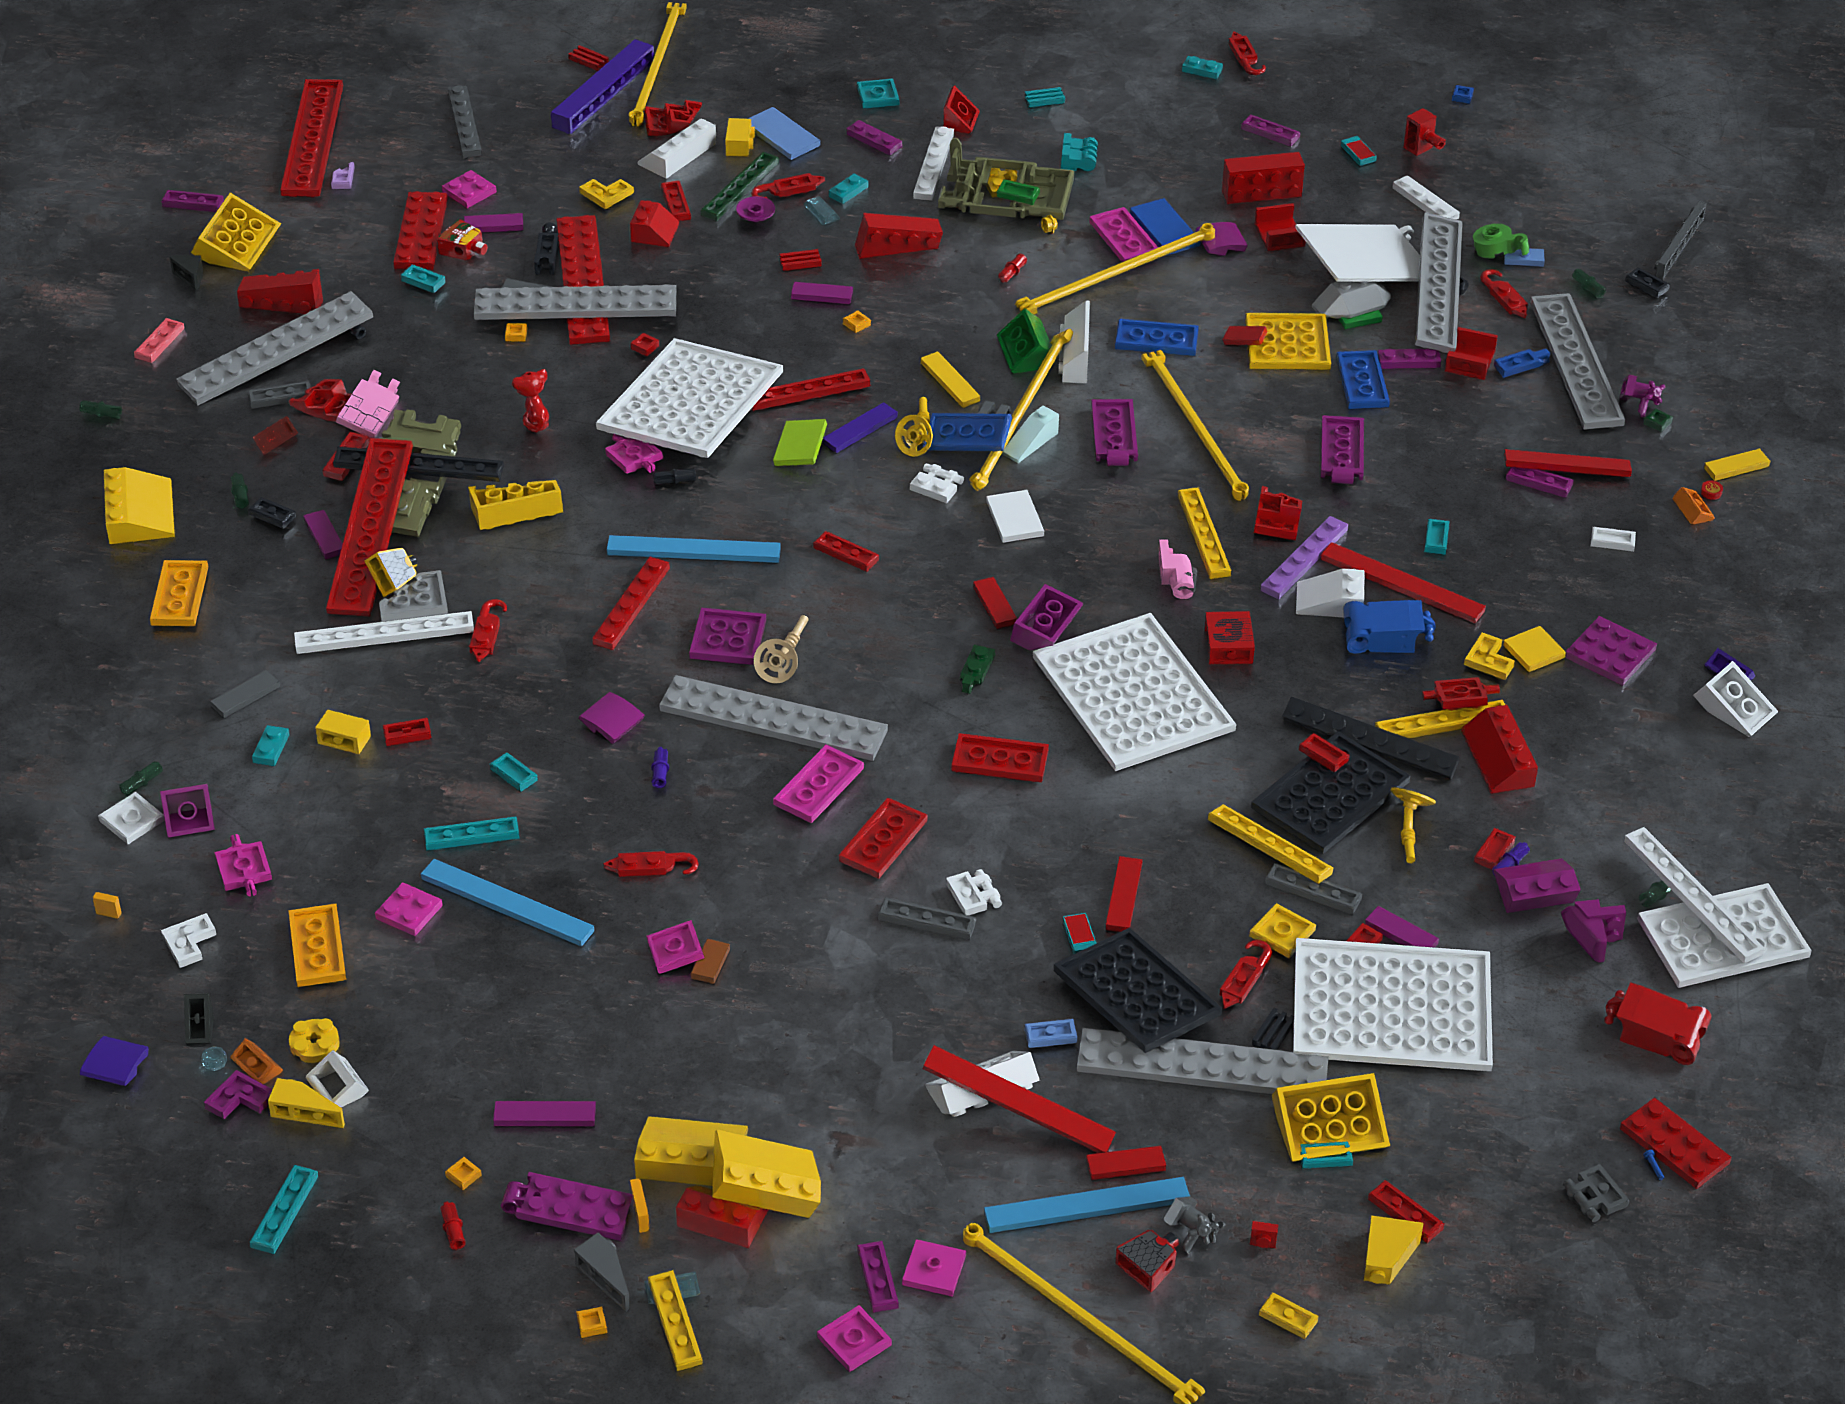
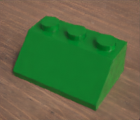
M1025 308L997 334L1006 360L1013 373L1038 370L1052 346L1041 319Z

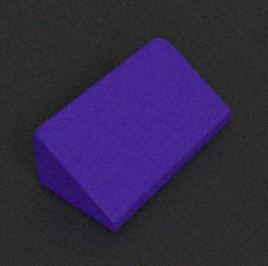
M1719 648L1716 649L1704 664L1705 667L1718 674L1733 661L1750 681L1756 676L1752 669Z

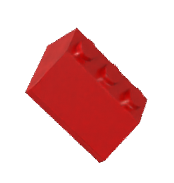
M699 1185L685 1189L676 1206L678 1227L749 1249L768 1209L713 1198L712 1189Z

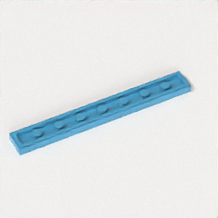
M609 535L607 555L779 563L781 543Z
M433 859L421 873V879L578 946L582 947L594 932V925L439 860Z
M1184 1177L984 1207V1216L989 1233L1168 1206L1172 1205L1175 1198L1189 1197L1190 1195Z

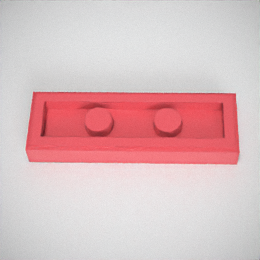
M166 318L134 352V357L153 363L184 330V323Z

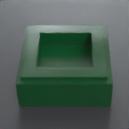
M1655 408L1644 418V424L1662 432L1672 423L1673 416Z

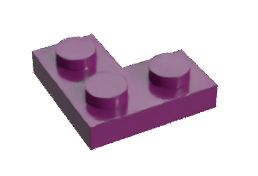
M236 1070L204 1101V1107L223 1119L240 1103L261 1113L268 1106V1099L272 1089Z

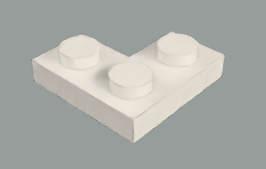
M207 913L161 930L162 937L179 968L202 960V954L196 943L216 935L215 927Z

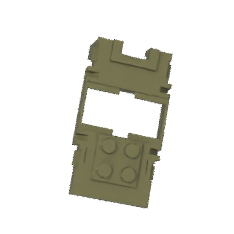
M952 138L949 144L951 165L947 181L956 183L953 191H947L945 186L942 187L938 199V208H959L962 212H966L967 207H970V213L1016 217L1017 212H1020L1021 218L1028 217V215L1040 216L1042 218L1052 215L1056 220L1064 219L1074 181L1073 170L1037 167L1035 162L975 157V160L962 159L961 142L958 138ZM991 168L1019 170L1016 182L1040 188V193L1033 205L1011 200L1009 207L981 205L984 192L980 191L982 185H987Z
M395 409L393 413L394 418L391 419L387 431H382V437L380 438L412 441V453L455 456L457 453L456 442L460 435L461 423L460 420L449 419L444 415H438L436 423H422L415 421L416 413L414 410L407 409L402 411ZM440 477L438 483L414 478L404 481L392 528L393 533L419 537L426 517L430 513L432 503L437 504L447 477Z

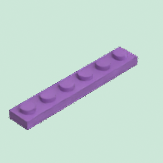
M1329 516L1261 584V591L1279 600L1321 558V554L1331 542L1336 543L1347 532L1348 524Z

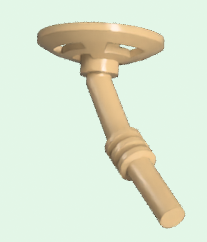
M802 615L794 629L788 633L785 640L770 639L763 642L757 648L754 655V667L762 679L770 683H782L794 675L798 665V657L794 648L799 642L800 634L809 620L807 616ZM775 644L782 645L783 647L781 650L775 649ZM767 648L768 651L764 655L763 662L760 663L761 654ZM771 653L772 656L769 658V662H767L768 656ZM790 659H792V667L790 671L786 674L785 671L788 669L790 665ZM769 668L774 672H778V677H772L765 673L764 670Z

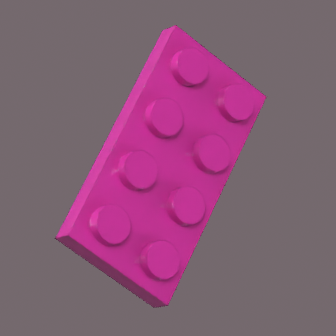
M1125 207L1090 216L1089 223L1121 262L1158 248Z
M825 745L773 798V804L809 823H813L864 769V762Z

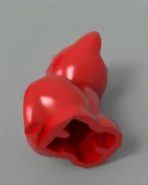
M545 369L537 372L528 371L512 380V386L517 390L518 394L527 397L523 424L531 432H539L549 426L548 410L538 395L544 389V383L547 380Z

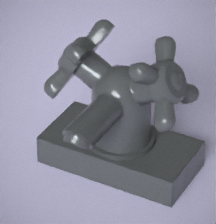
M1190 1196L1175 1198L1163 1221L1171 1226L1183 1224L1190 1229L1182 1243L1183 1252L1187 1254L1190 1252L1198 1236L1203 1237L1205 1244H1214L1216 1242L1215 1235L1219 1232L1220 1228L1225 1227L1224 1222L1220 1221L1217 1223L1214 1221L1215 1216L1213 1213H1209L1207 1217L1195 1209L1198 1201Z

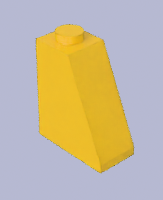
M1371 1215L1364 1281L1376 1284H1390L1420 1244L1423 1223Z

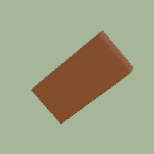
M707 939L702 949L704 959L696 961L691 972V979L714 984L730 951V944Z

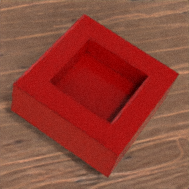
M642 333L631 342V349L645 356H648L659 347V340L645 333Z
M1253 1221L1250 1245L1276 1249L1278 1224Z

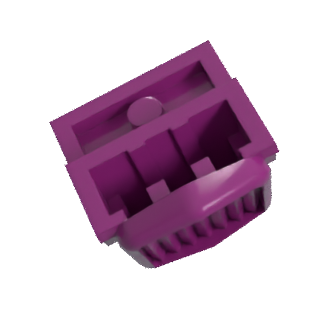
M1599 899L1576 901L1574 906H1568L1561 911L1566 929L1596 962H1604L1607 942L1623 939L1626 918L1625 905L1600 907Z

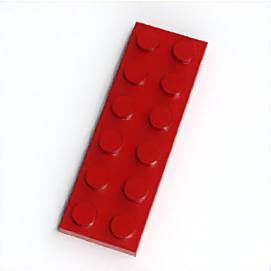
M408 192L393 262L394 269H408L412 264L424 269H434L438 250L437 238L441 235L448 200L447 193Z

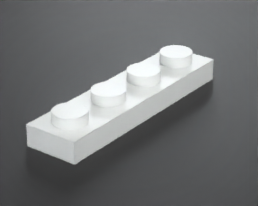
M1408 175L1393 182L1392 188L1425 212L1455 220L1459 219V211Z

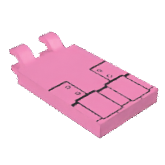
M373 370L368 382L363 379L360 381L338 415L336 423L362 435L369 436V438H375L398 402L399 396L396 393L400 382L392 379L388 388L378 384L381 373Z

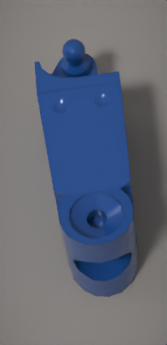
M1421 600L1368 602L1366 605L1362 602L1351 601L1343 607L1344 622L1347 628L1346 644L1347 650L1350 653L1359 654L1366 650L1370 652L1414 653L1418 634L1424 633L1425 640L1428 642L1434 639L1433 633L1436 625L1432 618H1430L1431 613L1429 611L1423 612Z

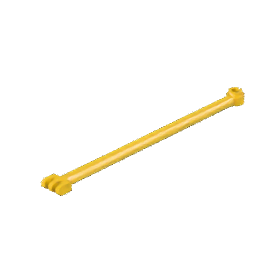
M672 2L667 4L666 14H669L636 106L634 110L629 112V122L632 126H635V121L636 126H641L644 121L643 111L679 15H685L687 5L682 3L681 7H679V3H675L674 7Z
M1204 223L1200 230L1032 300L1027 296L1016 301L1015 306L1020 311L1025 308L1032 314H1037V308L1199 241H1210L1215 238V228L1210 223Z
M1071 329L1053 336L1049 352L1012 414L1005 447L1063 345L1072 338L1073 331ZM991 451L980 472H976L970 477V485L976 491L986 486L989 475L1003 451Z
M1162 350L1156 351V354L1149 352V357L1146 353L1142 354L1141 358L1146 367H1154L1232 486L1234 499L1241 501V499L1245 500L1249 494L1248 484L1241 482L1163 364L1165 363L1166 356Z
M970 1223L964 1228L963 1241L966 1245L983 1250L1175 1392L1173 1397L1175 1403H1195L1198 1400V1396L1201 1397L1205 1393L1204 1388L1193 1379L1186 1383L1182 1382L985 1237L980 1225Z

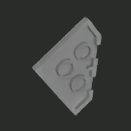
M441 570L418 573L413 577L414 581L409 585L404 584L394 591V596L390 599L384 598L380 601L382 622L448 614Z

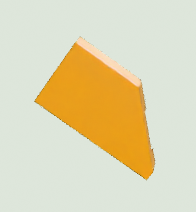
M639 1178L632 1179L630 1184L639 1232H647L649 1229V1215L641 1180Z

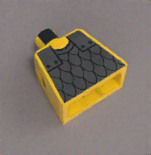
M403 548L380 551L364 560L383 597L396 591L416 576L414 568L417 566V559L413 555L407 556Z

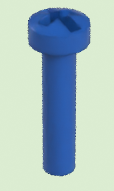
M1645 1151L1643 1153L1644 1158L1649 1160L1658 1179L1663 1180L1664 1175L1654 1158V1151Z

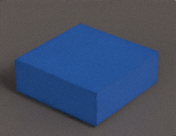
M1456 85L1452 101L1470 104L1474 88Z

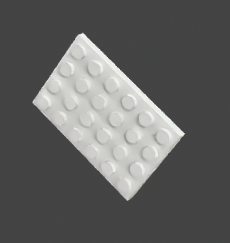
M1769 883L1713 896L1765 948L1763 955L1746 963H1743L1685 903L1640 912L1637 917L1638 922L1678 988L1809 958L1811 955L1810 947Z

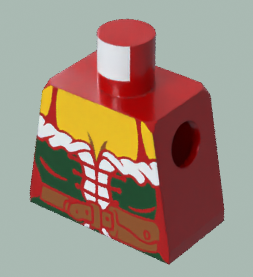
M460 219L454 222L437 238L440 255L465 261L469 260L476 253L484 255L488 248L487 244L482 241V232Z

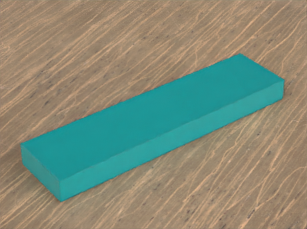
M517 816L423 828L426 851L520 839Z
M298 1165L292 1167L250 1240L251 1248L275 1254L316 1182L318 1171Z

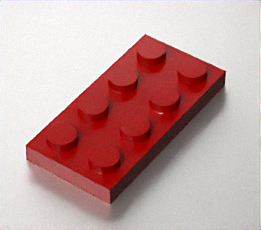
M959 733L951 771L1042 783L1049 744Z
M887 798L839 854V862L880 879L925 825L927 814Z
M1655 1097L1621 1122L1620 1129L1646 1150H1653L1657 1159L1696 1189L1731 1162L1732 1157Z

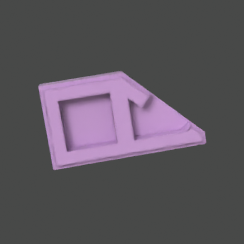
M350 162L348 167L342 170L339 168L333 172L332 189H351L354 162Z

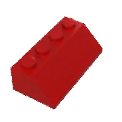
M1508 705L1485 708L1462 727L1461 731L1491 794L1535 787L1538 766Z

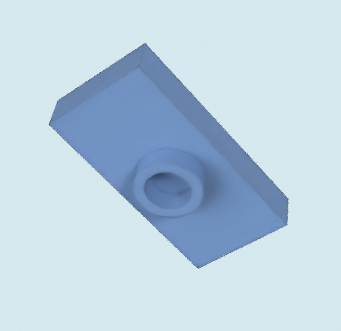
M1529 248V253L1524 256L1521 253V249L1504 255L1505 265L1544 267V249Z
M1073 1019L1025 1024L1024 1030L1028 1048L1077 1043V1033Z

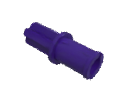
M658 747L655 750L654 762L651 765V770L653 771L652 785L656 788L666 786V775L669 771V764L667 763L668 751L662 747Z
M1519 842L1510 852H1506L1503 855V859L1492 868L1493 875L1495 876L1494 869L1519 865V862L1530 852L1528 844Z

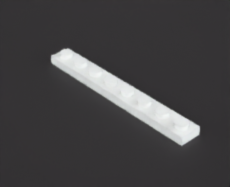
M468 611L295 632L294 635L296 653L300 654L473 633L474 626L472 612Z
M1645 827L1625 835L1624 842L1743 963L1763 955L1765 948Z

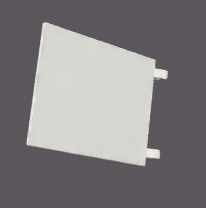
M1296 224L1295 226L1296 230L1337 282L1419 281L1420 255L1408 241L1411 239L1408 233L1414 232L1409 225L1400 229L1396 225Z

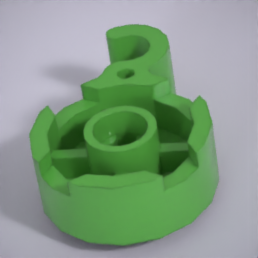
M1485 225L1473 234L1474 247L1478 256L1495 258L1494 254L1504 252L1505 255L1514 253L1518 249H1521L1523 256L1529 253L1527 235L1523 233L1512 234L1511 228L1507 225Z

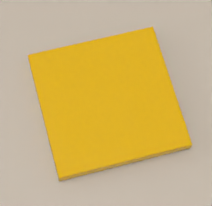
M1245 313L1246 326H1266L1268 331L1261 345H1247L1250 369L1331 370L1326 314Z

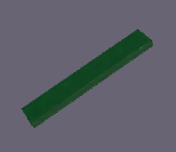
M762 152L701 209V216L718 221L779 164V157Z

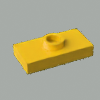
M1273 1292L1259 1310V1316L1303 1339H1306L1312 1331L1319 1317Z

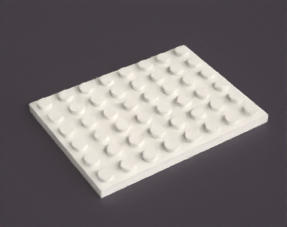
M674 338L596 422V427L598 430L708 458L783 373V365Z
M1151 613L1033 651V658L1115 771L1236 731V723Z
M1296 938L1293 1053L1329 1056L1328 1060L1492 1071L1490 952Z

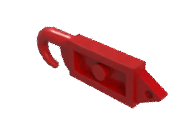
M1234 31L1231 38H1229L1228 44L1239 64L1250 75L1263 74L1266 70L1265 65H1262V68L1258 70L1250 66L1257 63L1258 55L1247 36H1242Z
M807 173L778 179L772 183L756 186L752 189L751 194L753 197L759 196L758 193L769 191L775 196L788 197L794 194L807 193L816 190V187L825 181V177Z
M1493 269L1483 271L1480 279L1490 290L1489 293L1510 315L1515 314L1526 318L1528 303L1508 281L1492 282L1489 279V275L1502 277L1499 271Z
M488 600L481 607L469 646L470 653H473L477 662H480L488 654L492 655L500 621L499 617L490 614L489 610L493 606H500L506 612L507 605L502 600Z
M665 851L618 853V857L603 863L604 869L618 873L619 877L666 875V873L673 870L675 862H690L692 866L682 872L686 875L695 872L699 863L698 859L690 853H665Z
M1252 940L1245 945V949L1258 946L1262 948L1263 952L1259 958L1253 956L1240 958L1220 988L1219 995L1222 996L1223 1009L1236 1003L1242 1004L1271 958L1272 950L1268 943L1262 940Z

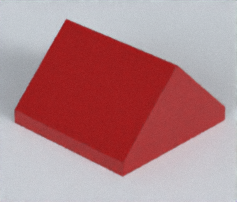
M955 85L952 86L944 106L943 127L953 128L954 132L970 134L980 110Z

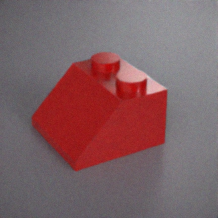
M641 200L630 222L631 242L669 247L679 226V221L660 203Z

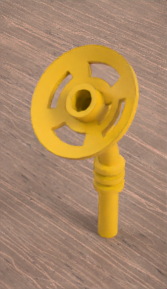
M925 397L919 398L918 414L902 418L895 430L897 446L908 456L924 454L932 443L933 434L929 424L930 415L927 412V398ZM911 420L914 421V425L910 426L908 430L904 429L906 423ZM902 436H904L905 441L910 446V448L906 447V445L903 442ZM926 441L925 447L917 451V446Z
M1392 787L1390 791L1397 798L1404 801L1403 807L1405 808L1401 840L1405 846L1406 862L1414 863V844L1416 840L1415 831L1412 829L1413 811L1417 809V806L1435 805L1436 801L1414 791Z

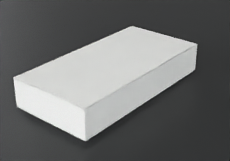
M1593 527L1591 546L1634 552L1636 532Z

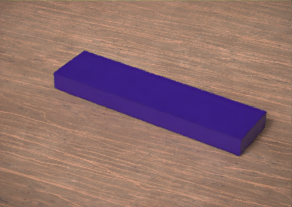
M883 402L823 437L822 444L833 452L838 453L898 418V412Z

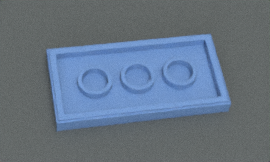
M774 107L748 118L751 119L752 127H755V134L790 160L820 146L818 138Z

